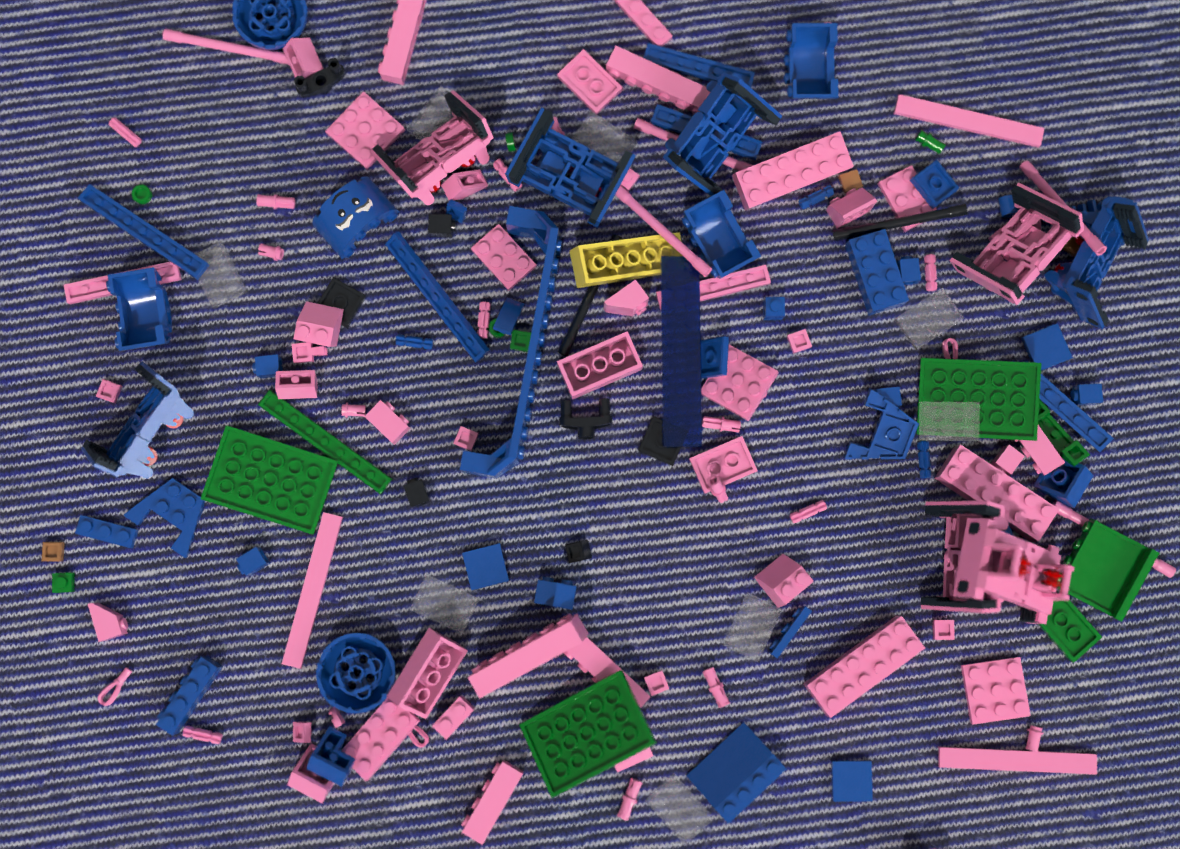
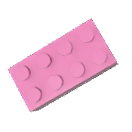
M628 331L557 361V366L572 400L636 373L643 368Z
M428 628L387 697L397 706L427 719L468 650L456 641Z

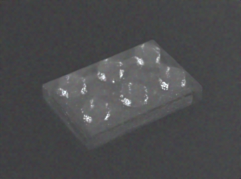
M442 86L439 87L408 126L407 131L421 141L426 137L432 136V132L454 118L444 97L449 91Z
M593 111L589 113L572 137L574 141L617 163L620 162L626 150L632 152L638 142Z
M222 241L195 254L210 265L198 281L213 309L248 292Z
M942 287L894 320L915 350H918L962 321L964 317Z
M919 402V440L979 441L980 402Z
M426 574L410 610L464 634L480 598Z
M746 592L722 645L759 662L783 609Z
M675 773L671 774L645 799L648 805L685 846L714 819Z

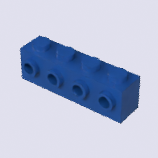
M209 656L197 658L191 666L193 670L189 675L184 676L180 682L182 686L178 692L175 691L169 698L170 704L157 717L159 720L156 725L170 735L178 734L223 668L221 664Z

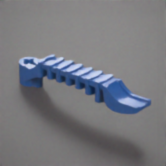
M1012 195L998 198L1002 218L1013 217L1019 210L1014 207ZM1110 196L1103 199L1097 205L1095 200H1089L1086 204H1079L1077 207L1071 206L1070 208L1078 212H1100L1103 205L1109 204L1111 199L1131 202L1133 200Z

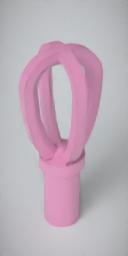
M953 338L945 339L942 342L945 359H951L947 346L948 342L952 343L953 359H957V341Z
M126 667L114 682L107 685L100 692L98 702L103 706L111 705L132 671ZM117 685L110 698L104 702V696Z
M416 725L414 729L424 738V743L421 744L412 731L408 736L417 747L422 748L428 744L429 737Z

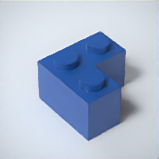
M543 577L542 580H538L534 603L573 610L577 586H573V581L562 580L561 583H555L554 578Z
M329 726L311 754L306 769L342 787L356 760L341 751L347 735Z

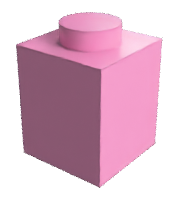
M1011 445L1003 446L991 462V465L1006 475H1011L1025 456Z

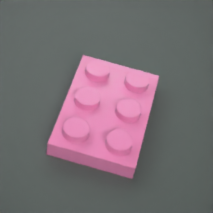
M584 49L557 74V77L596 115L623 90V87Z
M912 165L878 183L896 218L937 210L929 206L911 183L910 179L917 174ZM922 223L903 226L902 229L906 232Z
M499 224L471 247V251L508 291L537 267L534 261Z
M743 436L689 458L704 494L711 492V487L707 482L711 475L718 476L721 483L727 485L758 471Z

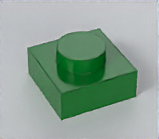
M514 330L512 332L510 350L528 352L531 333Z
M52 573V593L74 592V573Z

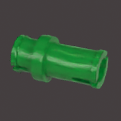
M923 130L919 132L915 139L921 143V146H927L937 152V154H940L946 145L932 137L931 133H926Z

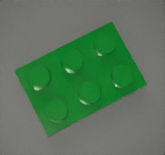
M1070 600L1053 601L1052 612L1047 617V623L1038 624L1071 663L1077 661L1102 638Z

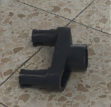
M331 58L328 60L329 67L314 73L306 79L303 76H297L294 79L297 93L303 98L319 93H329L332 86L344 78V67L336 58ZM322 80H325V81H326V83H325L324 85H322V86H319V85H318L320 81H322Z
M608 398L599 399V416L574 418L572 417V401H560L561 417L559 418V426L577 430L578 439L595 438V429L613 424L612 415H610V399Z

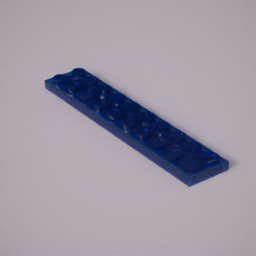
M661 256L663 447H702L699 272L683 256Z

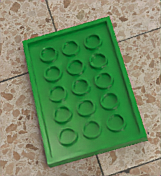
M921 358L917 435L1037 441L1041 363Z
M226 425L200 499L314 535L338 461Z
M623 670L608 676L519 724L551 798L572 789L657 744Z

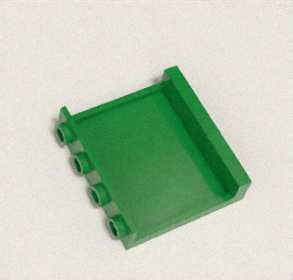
M1090 518L1089 521L1083 524V532L1080 538L1074 541L1072 545L1073 551L1070 555L1066 556L1063 565L1074 567V572H1071L1068 594L1122 622L1155 563L1159 552Z

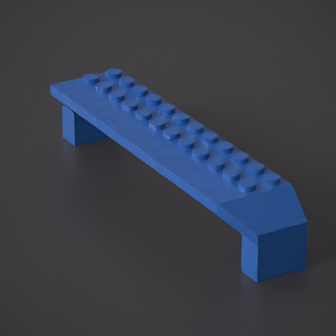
M509 206L506 221L508 234L533 238L546 257L512 438L491 455L463 451L460 465L462 473L498 479L519 464L520 459L523 460L525 448L522 445L523 440L527 441L529 431L526 423L531 420L532 411L529 407L530 403H534L535 399L533 385H537L539 377L536 368L541 366L542 352L540 347L544 348L546 339L543 330L548 328L549 314H547V310L551 311L552 306L550 292L555 290L556 281L553 276L558 273L559 258L557 256H561L562 252L559 228L544 212Z

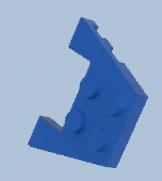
M869 388L864 405L880 410L882 413L869 446L849 441L844 458L847 460H867L869 458L906 459L919 423L874 389Z
M172 478L123 516L140 526L151 510L182 531L171 549L187 558L205 501L201 500V496L175 478Z

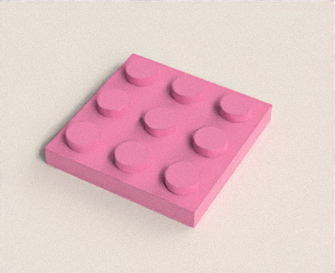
M363 91L325 132L368 170L376 161L369 151L377 144L386 151L405 131V128Z
M729 345L727 375L708 378L699 393L749 421L779 372Z
M1020 657L961 665L971 724L1031 716Z

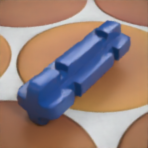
M831 185L823 187V190L819 189L807 195L808 198L803 197L799 199V206L802 210L810 207V204L813 206L825 200L826 196L827 198L833 196L834 190Z
M398 334L395 340L396 345L424 347V349L429 350L433 347V340L429 338L405 337Z
M920 441L917 443L918 450H920L918 453L919 468H921V471H919L920 478L927 479L931 478V470H929V467H931L930 453L928 452L929 442Z

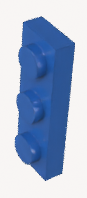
M80 515L75 534L133 548L139 530Z
M802 606L794 611L791 623H786L780 631L782 633L778 640L775 638L770 644L769 648L771 650L769 654L778 659L812 612L809 608Z

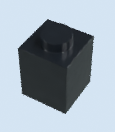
M428 214V234L430 238H453V232H456V221H453L451 214Z
M418 477L408 480L407 484L403 486L411 508L414 509L431 502L424 480H418Z

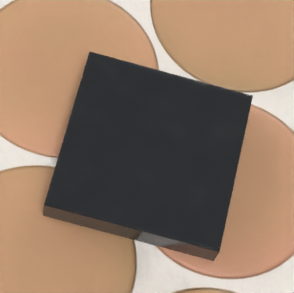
M333 277L317 304L344 309L341 325L348 329L367 296Z
M653 416L638 452L673 467L688 431Z

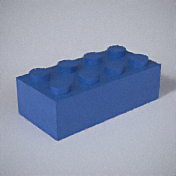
M885 229L850 239L846 243L845 247L868 316L903 306L909 301Z

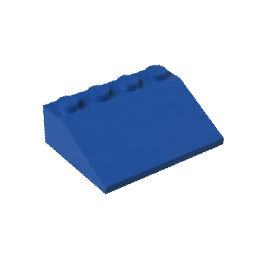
M743 722L686 776L729 824L772 784L786 768Z

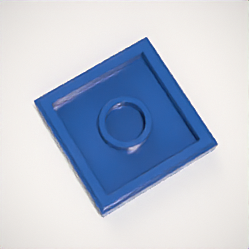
M937 159L910 179L911 183L932 209L960 189Z
M1058 323L1021 338L1031 362L1041 363V371L1073 358Z
M722 336L699 341L697 378L705 379L727 375L729 337Z
M500 543L462 553L471 591L509 581Z
M871 760L831 761L833 802L873 801Z

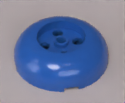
M305 0L233 1L232 19L236 30L245 41L260 49L277 50L284 48L291 38H299L307 23L308 11ZM257 14L263 15L261 20L256 19ZM275 26L273 30L268 31L269 27Z
M351 633L338 637L324 649L317 664L316 679L322 696L330 705L347 713H363L376 708L387 698L395 683L396 666L392 653L382 641L368 634ZM362 655H365L368 658V661L365 664L360 662V657ZM344 662L349 664V669L347 671H344L341 668ZM357 668L360 669L362 672L360 673V676H357L355 674V670ZM368 674L374 675L375 679L373 682L367 681ZM350 681H354L356 683L355 689H350L348 687V683Z

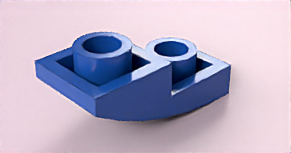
M507 297L493 329L511 336L525 304Z

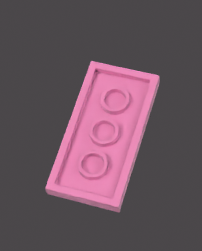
M387 697L341 751L356 759L352 768L365 781H369L420 720L412 712L397 706Z

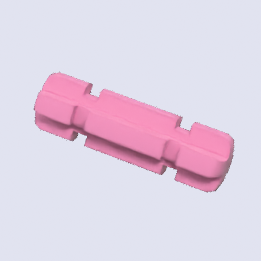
M116 117L109 121L110 127L134 147H138L141 144L142 140Z
M497 159L493 163V167L510 184L513 191H518L522 187V183L519 187L509 183L505 175L508 167L504 165L505 163L501 159Z
M928 254L924 257L926 264V290L936 291L937 282L935 281L937 280L936 264H934L936 256Z
M485 301L480 302L479 305L481 312H479L478 316L479 330H477V334L481 339L488 338L487 328H489L490 313L488 311H490L491 304Z
M820 500L815 505L812 504L800 509L799 512L791 513L790 519L793 523H797L801 519L804 520L817 514L818 511L826 510V503L824 500Z
M189 725L183 729L184 737H193V739L206 742L211 741L214 744H219L222 740V733H212L210 730L201 728L194 729L193 726Z

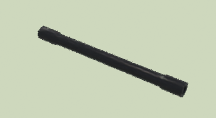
M960 204L945 209L855 227L832 230L834 241L884 229L888 230L943 218L963 216L968 214L966 204Z
M612 234L609 241L622 240L623 238ZM600 285L588 287L573 322L557 351L560 355L568 357L575 337Z

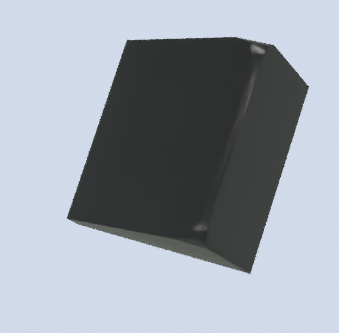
M588 540L565 544L569 563L592 558Z

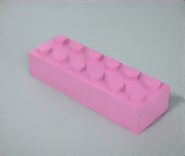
M837 132L736 172L732 175L744 209L747 210L854 166L842 134Z
M961 444L953 448L934 478L968 501H990L1005 506L1004 519L1008 521V526L1030 542L1040 541L1059 511L1057 507Z
M569 613L562 617L556 623L557 625L551 623L539 632V635L535 632L526 637L522 644L519 641L510 646L505 651L506 653L500 651L488 660L489 662L484 660L477 664V667L472 669L473 673L468 679L479 698L582 643L588 636V632L578 614L571 616Z
M895 616L806 681L804 686L825 715L832 718L924 650L925 647L902 616Z

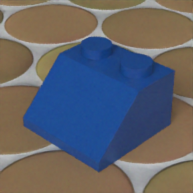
M1064 460V464L1045 476L1040 473L1033 487L1050 498L1072 508L1076 507L1093 478L1092 473L1085 465L1077 464L1074 467L1066 460Z

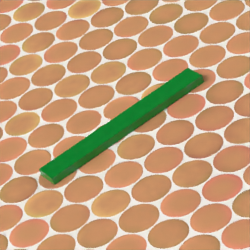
M270 389L258 404L328 457L338 461L339 465L380 495H382L393 480L288 402L278 399L277 394Z

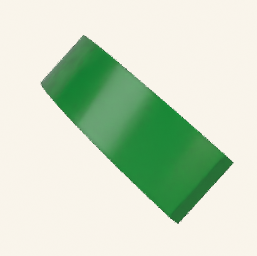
M1039 399V427L1059 455L1075 467L1089 457L1090 454L1077 440L1074 441L1050 415L1051 411Z

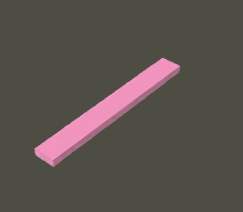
M900 94L897 97L894 110L896 115L1038 148L1041 146L1044 128Z
M323 512L282 661L284 665L302 669L343 520L341 516Z
M938 747V767L1097 775V754Z

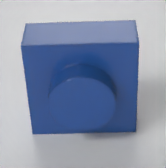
M450 199L447 204L446 214H451L454 220L462 224L466 218L467 208L460 202Z

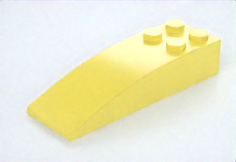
M680 232L672 233L682 242ZM660 235L578 245L569 251L577 288L639 279L687 269L685 258Z

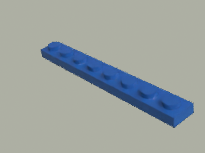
M89 184L78 197L80 202L196 280L210 266L206 261Z
M394 233L385 244L474 362L480 361L490 349L401 233Z

